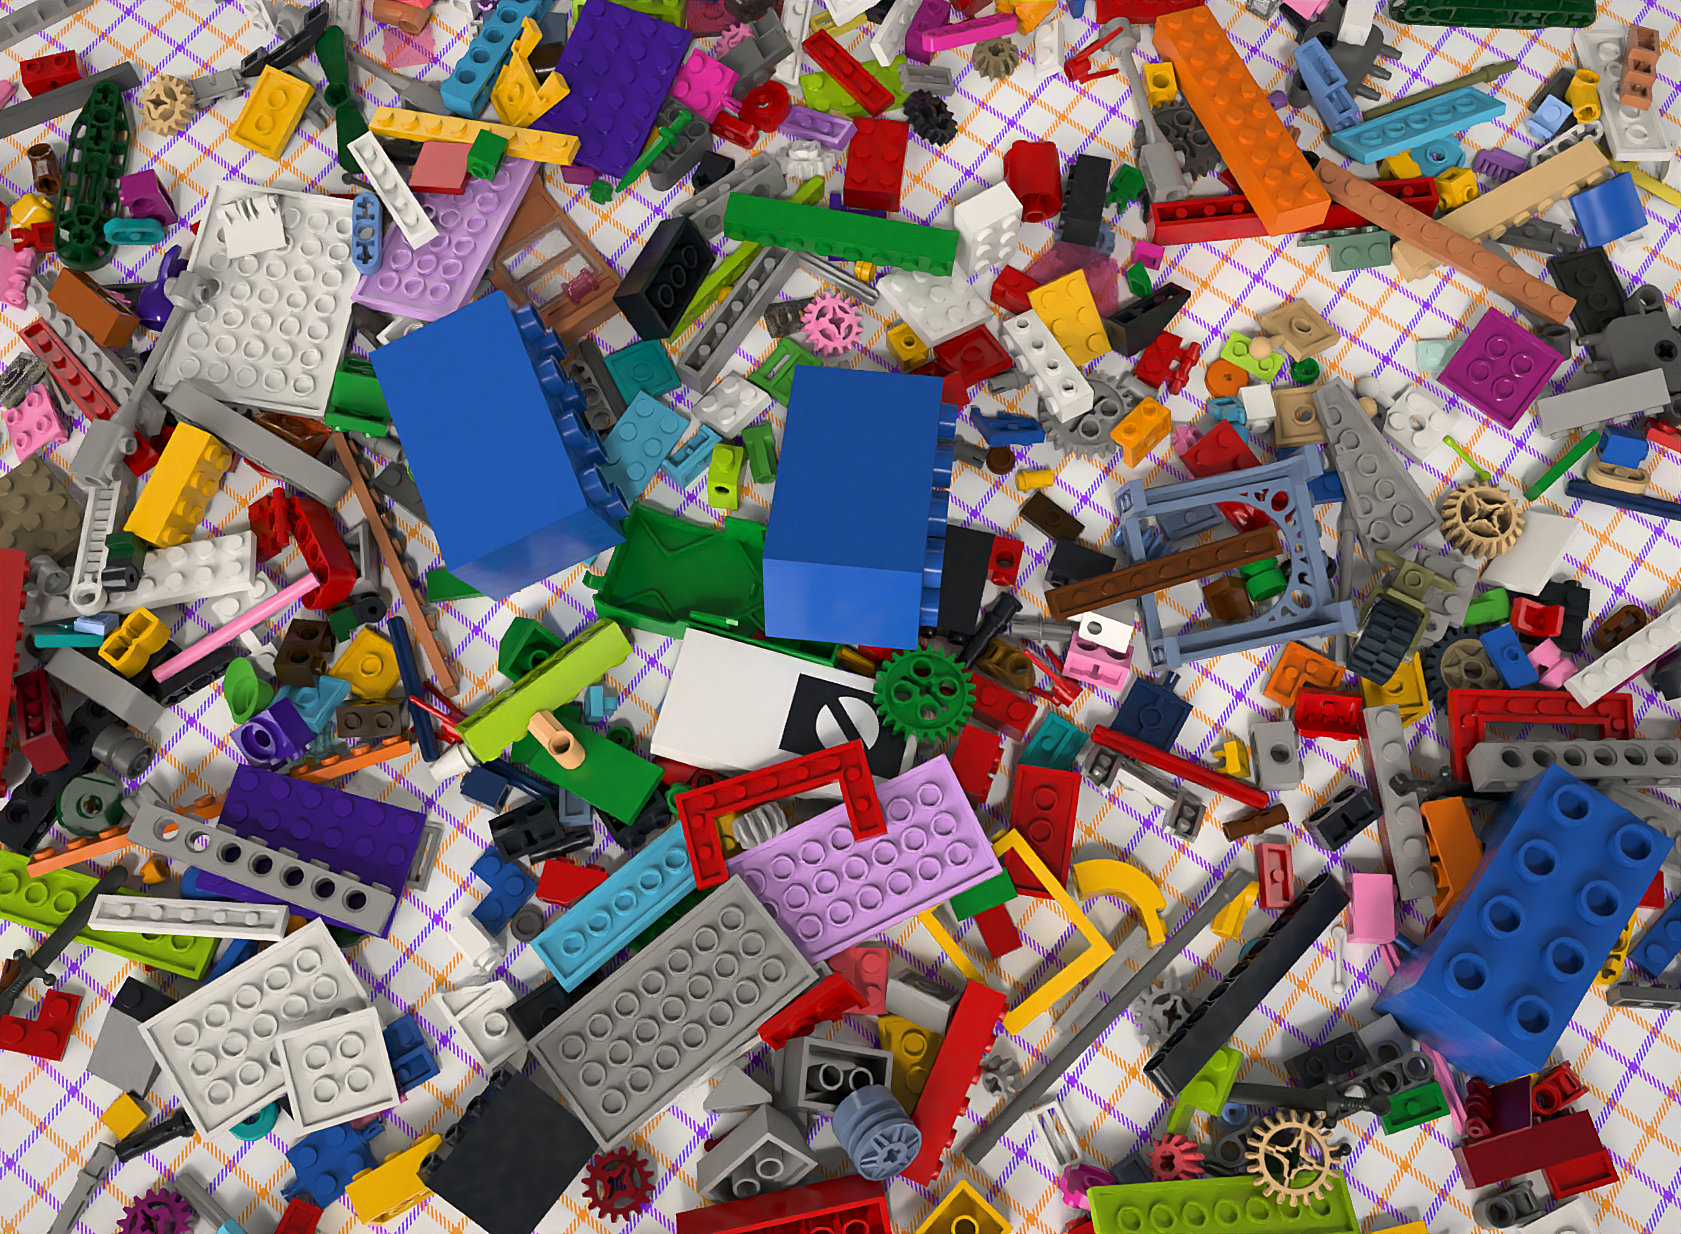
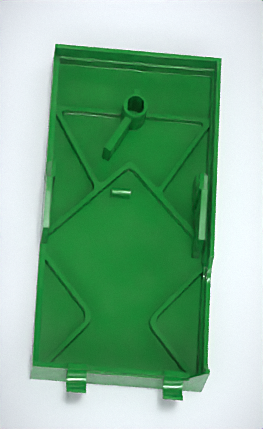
M634 501L630 511L631 515L628 516V519L619 520L627 541L616 545L605 575L596 576L586 570L582 580L586 587L598 590V593L593 594L592 598L599 620L602 617H607L616 621L618 625L683 640L686 628L688 627L835 669L838 668L845 646L842 643L766 636L768 639L762 641L752 638L758 629L765 635V628L762 626H765L762 558L766 540L764 531H767L768 526L760 524L759 521L725 516L726 532L691 524Z

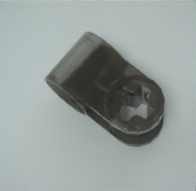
M724 0V9L741 23L748 24L768 12L767 9L769 7L774 9L778 5L779 0Z

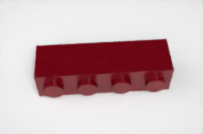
M1574 1106L1563 1108L1554 1112L1556 1118L1544 1121L1542 1115L1533 1117L1531 1129L1471 1148L1468 1147V1137L1460 1139L1461 1147L1451 1149L1466 1190L1483 1187L1604 1150L1588 1109L1576 1112Z

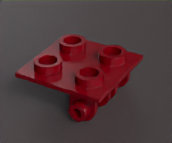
M1530 1075L1489 1088L1480 1077H1472L1466 1083V1091L1469 1095L1465 1099V1112L1467 1114L1465 1128L1468 1131L1469 1148L1532 1128V1077Z

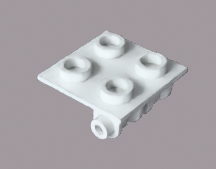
M264 194V197L256 199L247 198V201L241 199L238 200V203L229 205L223 203L219 208H216L219 220L222 219L229 259L286 247L277 194L270 196Z

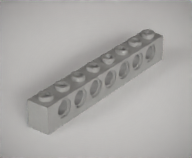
M1672 736L1659 740H1647L1645 737H1637L1617 741L1616 738H1605L1600 741H1587L1584 738H1577L1568 742H1557L1555 739L1526 742L1523 739H1517L1508 743L1484 740L1477 743L1466 756L1474 792L1515 791L1551 763L1561 767L1595 790L1681 788V739H1676V737Z
M155 800L154 805L143 801L126 836L127 840L138 846L380 937L396 902L394 895L390 894L392 889L387 886L373 882L370 887L359 883L361 877L342 870L341 874L338 875L328 871L330 866L321 861L311 859L310 863L298 860L299 854L292 850L280 847L277 852L266 848L268 842L249 835L247 840L235 836L237 830L218 823L216 828L205 825V818L191 812H187L185 817L173 812L175 807L159 800ZM172 823L178 824L177 834L170 839H165L163 837L165 827ZM202 835H208L210 838L208 847L201 851L195 850L194 843L196 839ZM232 847H240V858L235 862H226V852ZM265 858L272 859L273 865L271 870L266 874H258L256 871L258 862ZM295 870L303 871V881L297 886H289L287 883L288 875ZM324 882H333L335 884L334 893L327 898L319 897L318 889L320 885ZM362 893L366 895V903L361 909L353 910L349 907V900L354 894Z

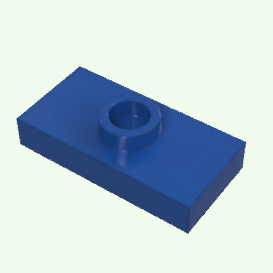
M1510 624L1484 633L1479 637L1506 690H1518L1540 679Z

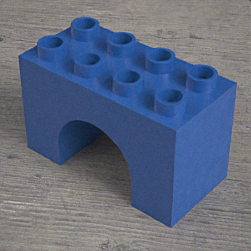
M1551 763L1503 801L1499 802L1478 836L1483 845V855L1466 887L1425 941L1402 957V961L1392 977L1390 976L1370 1008L1381 1017L1391 1013L1401 1031L1417 1042L1421 1041L1432 1050L1440 1053L1449 1064L1468 1077L1482 1078L1488 1087L1541 1071L1675 843L1670 837L1554 763Z

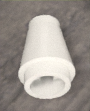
M458 742L430 765L429 769L435 780L440 782L443 779L445 780L471 771L473 766L479 763V760L474 757L465 743L460 744Z

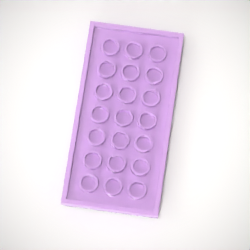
M506 156L493 182L485 178H477L471 173L463 195L411 192L439 235L414 250L396 221L393 220L382 240V266L375 274H363L350 298L355 306L434 322L467 306L542 161Z
M945 753L875 787L889 834L857 843L853 835L845 803H842L726 860L730 878L736 873L741 877L810 966L827 960L1003 873Z

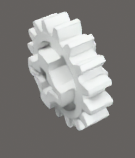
M797 140L792 142V144L789 143L788 148L781 147L779 148L780 152L775 153V160L779 164L782 175L788 173V177L813 178L815 175H824V170L832 171V167L836 166L835 149L821 145L817 140Z

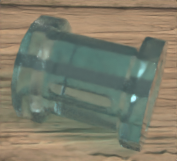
M328 721L319 733L311 731L316 739L309 743L310 749L306 752L308 758L320 759L326 755L336 753V749L332 748V731L335 729L333 722Z

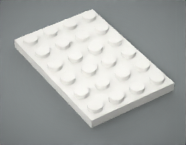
M318 917L285 937L283 941L275 943L140 1024L137 1028L203 1142L207 1144L287 1093L274 1040L275 1035L370 1008L374 1005L322 919ZM377 1012L381 1030L383 1033L388 1028L383 1022L379 1013Z

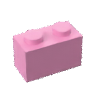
M1352 873L1345 878V891L1351 898L1346 905L1347 943L1386 945L1396 940L1395 936L1399 934V919L1397 916H1394V904L1397 902L1398 890L1396 884H1393L1392 875Z

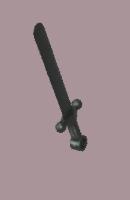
M1443 766L1439 771V775L1431 780L1409 779L1404 773H1399L1393 776L1389 782V786L1400 797L1406 796L1410 792L1426 793L1427 797L1423 799L1422 803L1435 801L1439 796H1461L1462 798L1503 801L1514 792H1474L1472 783L1447 781L1453 773L1452 769L1448 766Z
M116 865L112 867L31 958L26 956V952L23 949L14 951L13 959L22 963L23 971L14 980V983H11L9 988L0 994V1015L8 1014L12 1010L13 1001L34 978H42L46 986H53L56 983V976L52 973L48 974L45 970L88 923L98 894L113 895L126 881L128 871L124 866Z
M1332 1073L1327 1074L1324 1078L1327 1090L1234 1082L1226 1101L1228 1103L1326 1111L1323 1125L1329 1130L1334 1129L1337 1125L1334 1115L1338 1109L1363 1110L1372 1112L1376 1116L1384 1117L1391 1112L1392 1108L1389 1099L1383 1095H1375L1372 1098L1338 1095L1335 1086L1338 1084V1078Z

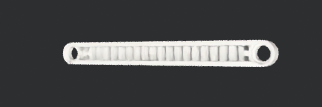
M135 357L120 359L129 369H137L134 375L139 378L144 368L139 359ZM108 391L109 397L114 401V403L118 407H120L121 404ZM136 422L135 427L138 430L137 427L140 425ZM123 461L121 464L124 467V475L120 481H112L107 490L90 487L70 590V602L76 611L83 616H92L99 613L107 602L108 593L104 590L101 581V573L106 567L109 551L105 546L106 534L121 533L120 525H123L122 515H125L123 506L127 504L125 495L129 493L127 485H130L129 475H132V471ZM86 594H96L95 599L91 603L85 605L80 603Z

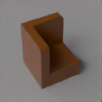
M1226 575L1202 587L1213 621L1230 624L1253 613V607L1243 578Z

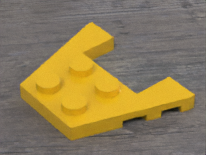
M525 16L521 24L525 28L520 40H514L511 47L513 52L512 59L508 66L503 65L489 96L502 125L527 128L570 92L563 75L552 71L544 84L540 86L527 58L543 35L536 21Z

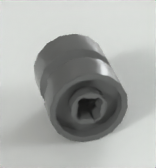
M119 723L107 726L96 738L92 748V755L108 766H113L114 770L129 780L141 776L151 765L156 753L155 746L143 738H136L132 731Z

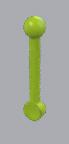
M1446 435L1443 438L1445 444L1452 447L1479 474L1480 481L1487 480L1489 482L1491 480L1490 472L1483 471L1456 444V441L1450 435Z

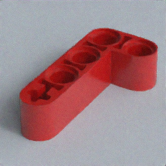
M289 497L288 523L291 524L292 533L310 572H314L321 582L320 586L302 596V603L308 610H324L346 600L356 583V569L326 506L314 498Z

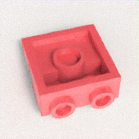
M853 946L825 960L833 974L840 971L865 994L870 1003L869 1006L861 1010L856 1005L842 1012L843 1015L888 1016V1011L885 1010L888 984V948H855Z

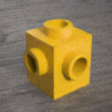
M1451 166L1434 178L1440 199L1437 205L1441 211L1453 212L1480 197L1477 188L1478 184L1471 168Z

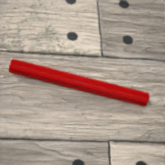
M1097 724L1091 733V740L1094 743L1259 810H1264L1268 804L1269 796L1264 791L1115 730Z

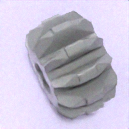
M777 802L765 804L735 819L731 825L737 842L740 843L743 849L748 850L785 832L788 828L786 816Z

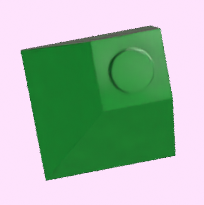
M516 616L499 642L498 671L515 683L566 644L534 619Z

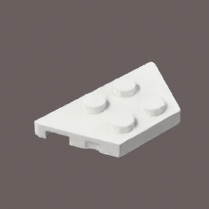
M504 980L488 982L486 985L464 987L461 990L447 993H435L431 996L489 1078L498 1068L503 1067L507 1061L519 1072L523 1073L532 1052L526 1046V1041L506 1013V1008L517 1002L518 999Z

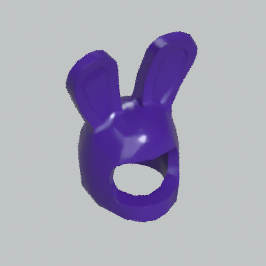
M178 244L171 247L165 253L159 266L156 280L147 284L141 290L136 304L135 315L140 318L139 324L157 332H162L174 308V305L164 294V284L169 277H179L181 271L187 270L189 263L187 259H178L182 252V247Z

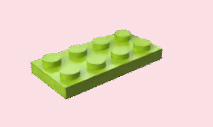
M905 53L896 55L890 66L881 67L877 59L860 63L895 97V103L884 112L905 108L903 103L911 94L902 92L901 87L903 83L899 81L901 74L897 72L901 63L908 64ZM825 71L799 76V84L806 108L828 114L832 108L853 119L854 116L864 117L870 115Z

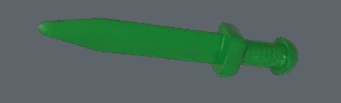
M682 109L678 111L679 116L668 128L661 126L657 129L660 136L630 167L615 189L616 193L621 192L637 180L669 144L673 147L677 144L676 135L687 123L691 124L692 114L688 110Z

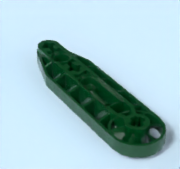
M1388 0L1389 15L1394 21L1406 25L1514 30H1537L1551 27L1585 28L1595 22L1597 14L1596 0H1404L1402 4L1396 7L1393 5L1397 0Z
M100 81L94 85L92 94L71 128L53 233V246L61 263L70 269L82 272L100 269L113 257L116 245H112L107 241L98 244L97 240L104 232V225L109 220L121 216L122 203L118 192L111 191L110 186L112 179L127 176L132 147V138L122 94L117 85L111 81ZM82 126H86L85 137L77 138ZM120 131H127L126 144L118 142ZM75 148L82 150L81 161L72 162ZM115 155H124L122 168L114 166ZM71 172L78 174L77 186H68ZM89 175H91L90 188L87 196V200H89V203H85ZM100 176H102L97 205L93 204V202L96 201L97 186ZM66 197L74 198L72 210L64 211ZM108 203H116L114 217L106 215ZM100 250L103 251L104 254L101 257H98Z

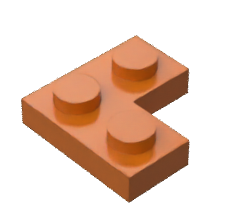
M1291 641L1288 642L1262 695L1291 709L1296 699L1298 687H1302L1305 684L1311 688L1337 690L1346 668L1336 666L1335 662Z

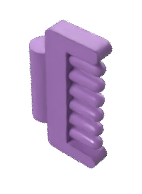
M1495 147L1493 153L1485 149L1481 150L1472 171L1477 173L1482 165L1480 173L1485 174L1488 166H1490L1486 174L1487 177H1491L1496 169L1493 179L1497 180L1501 172H1503L1500 177V182L1503 183L1508 174L1509 177L1506 182L1530 169L1525 167L1526 159Z

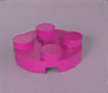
M1072 1164L1066 1166L1059 1185L1064 1193L1062 1201L1074 1209L1083 1208L1091 1212L1086 1191L1094 1186L1115 1185L1117 1179L1107 1171L1092 1165L1080 1164L1078 1170H1071Z

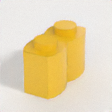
M142 606L134 610L125 619L120 631L113 633L104 641L98 654L124 676L131 678L145 667L151 654L159 651L167 643L172 631Z

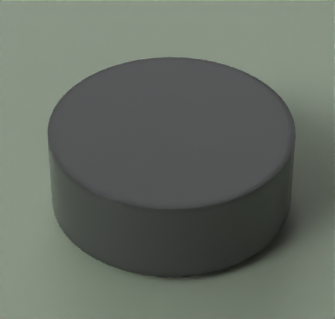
M522 910L511 921V933L519 942L529 944L544 931L543 919L535 911Z

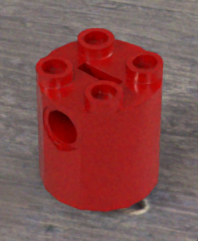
M1017 140L1013 142L1012 149L1008 150L1003 157L1004 181L1023 206L1021 221L1039 223L1054 217L1061 211L1063 204L1060 160L1056 144L1051 141L1028 143L1026 140Z

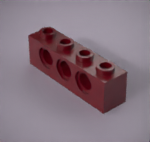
M44 666L13 678L14 684L17 685L15 700L20 747L38 775L47 771L57 770L70 762L61 695L49 673L43 669Z

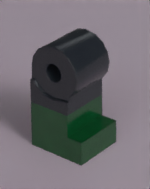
M133 532L106 534L105 546L109 551L106 567L101 573L104 590L107 593L135 591L141 579L147 547Z
M368 591L328 607L323 611L338 642L342 643L351 639L348 633L349 630L366 622L377 623L381 621L386 615L387 609L378 594Z

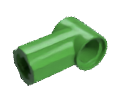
M770 423L744 428L741 431L742 441L746 454L749 457V465L754 483L761 485L772 483L776 480L777 466L773 452L775 447Z
M1505 588L1490 590L1478 598L1471 599L1463 625L1461 626L1463 630L1467 627H1478L1486 624L1489 627H1496L1509 623L1512 605Z

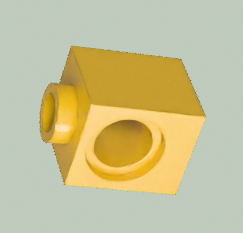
M1172 62L1144 64L1141 82L1150 108H1153L1155 105L1161 109L1164 101L1169 106H1173L1177 86Z

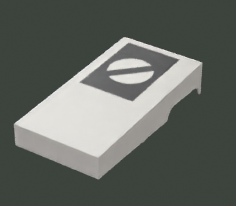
M687 627L652 737L650 753L733 778L861 739L875 787L911 770L917 744L916 738L913 735L905 742V732L903 731L893 735L895 726L893 723L885 727L883 726L886 715L877 716L876 714L877 708L882 704L873 703L874 696L879 694L872 691L874 683L879 682L878 680ZM905 692L894 694L900 701H908L910 699ZM919 693L921 697L926 695L925 693ZM926 710L920 712L923 718L925 717ZM923 737L921 743L928 745L932 749L933 745L929 744L927 737ZM839 782L793 795L806 800L814 798L838 805L844 803Z

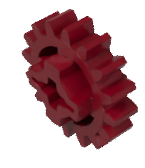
M625 1146L620 1147L618 1154L611 1150L605 1158L596 1154L594 1157L598 1164L595 1167L592 1165H586L585 1167L591 1173L590 1178H583L581 1180L582 1183L589 1185V1190L582 1193V1197L592 1198L593 1200L589 1204L588 1209L592 1211L599 1207L598 1218L602 1220L610 1213L612 1223H617L619 1215H622L626 1222L631 1221L630 1212L632 1211L642 1215L643 1210L640 1206L642 1202L646 1204L652 1203V1200L646 1196L647 1192L656 1190V1186L648 1183V1179L654 1177L655 1172L645 1171L644 1169L649 1164V1160L645 1158L637 1161L639 1157L637 1150H634L628 1156ZM623 1161L618 1169L612 1171L604 1169L610 1163ZM635 1168L641 1178L640 1189L635 1186L633 1180ZM623 1175V1183L627 1185L624 1191L617 1190L614 1194L615 1186L611 1182L614 1178L620 1179ZM597 1180L603 1184L605 1192L602 1197L603 1200L600 1199L597 1192ZM628 1197L634 1200L626 1207L614 1208L619 1200Z

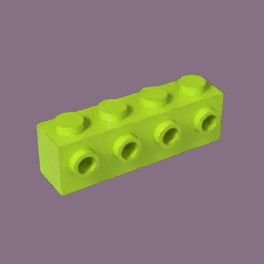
M572 0L573 26H575L587 0ZM608 0L677 27L686 28V0Z

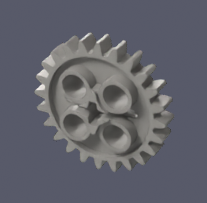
M1082 369L1081 375L1094 391L1093 413L1088 414L1089 410L1061 424L1055 414L1051 415L1043 398V402L1040 403L1039 407L1041 411L1039 422H1043V430L1049 432L1046 441L1052 442L1056 440L1055 450L1057 451L1062 447L1066 448V457L1073 451L1076 452L1077 460L1081 459L1082 454H1087L1088 460L1092 461L1095 453L1101 459H1104L1106 450L1113 455L1117 448L1116 445L1123 447L1110 438V432L1135 409L1130 407L1133 399L1132 397L1124 398L1127 391L1126 387L1117 389L1118 379L1109 383L1107 381V373L1102 378H1098L1097 370H1094L1091 376H1087L1085 369ZM1099 398H1104L1103 400H1101L1099 403H1097V404L1095 405V402H1096ZM1109 411L1114 416L1108 417L1103 415L1101 412ZM1079 424L1078 428L1074 432H1070V430H1072L1075 426ZM1091 431L1095 434V436L1088 437L1084 435L1082 432Z

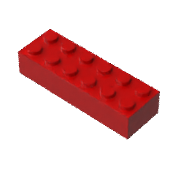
M860 1173L676 1213L677 1234H892L881 1180L865 1179Z

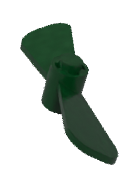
M332 25L323 31L315 43L316 56L329 82L324 92V99L336 111L339 165L351 174H363L362 168L347 145L370 131L362 115L364 101L351 88L344 32L339 26Z

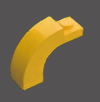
M1093 859L1072 865L1070 874L1079 902L1105 895L1124 900L1135 911L1140 926L1147 931L1145 941L1148 950L1162 946L1166 941L1164 936L1168 935L1164 919L1158 917L1157 913L1163 912L1168 905L1160 889L1145 873L1132 865L1112 859Z

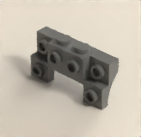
M771 7L767 9L768 13L758 21L748 23L756 39L750 35L717 60L740 75L731 95L737 101L744 99L748 92L756 86L767 82L770 76L777 72L774 66L794 52L786 36L787 32L775 10Z

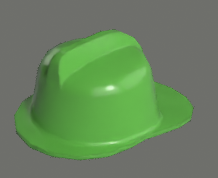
M238 657L229 664L224 677L223 690L234 723L241 725L266 709L273 700L274 689L270 683L256 675L249 659Z

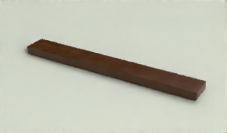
M1272 524L1045 591L1044 595L1052 621L1055 622L1283 554V550L1275 525Z

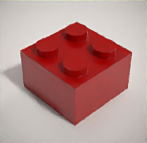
M965 724L950 765L972 810L976 811L979 802L986 803L994 779L989 775L990 773L997 774L1005 749L999 747L1002 737Z

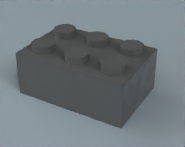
M806 1036L786 1040L779 1109L833 1118L834 1112L840 1103L852 1092L860 1088L879 1084L891 1090L893 1052Z

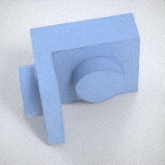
M1549 94L1533 117L1527 121L1526 124L1531 127L1529 132L1541 140L1545 136L1549 139L1553 138L1572 113V107Z

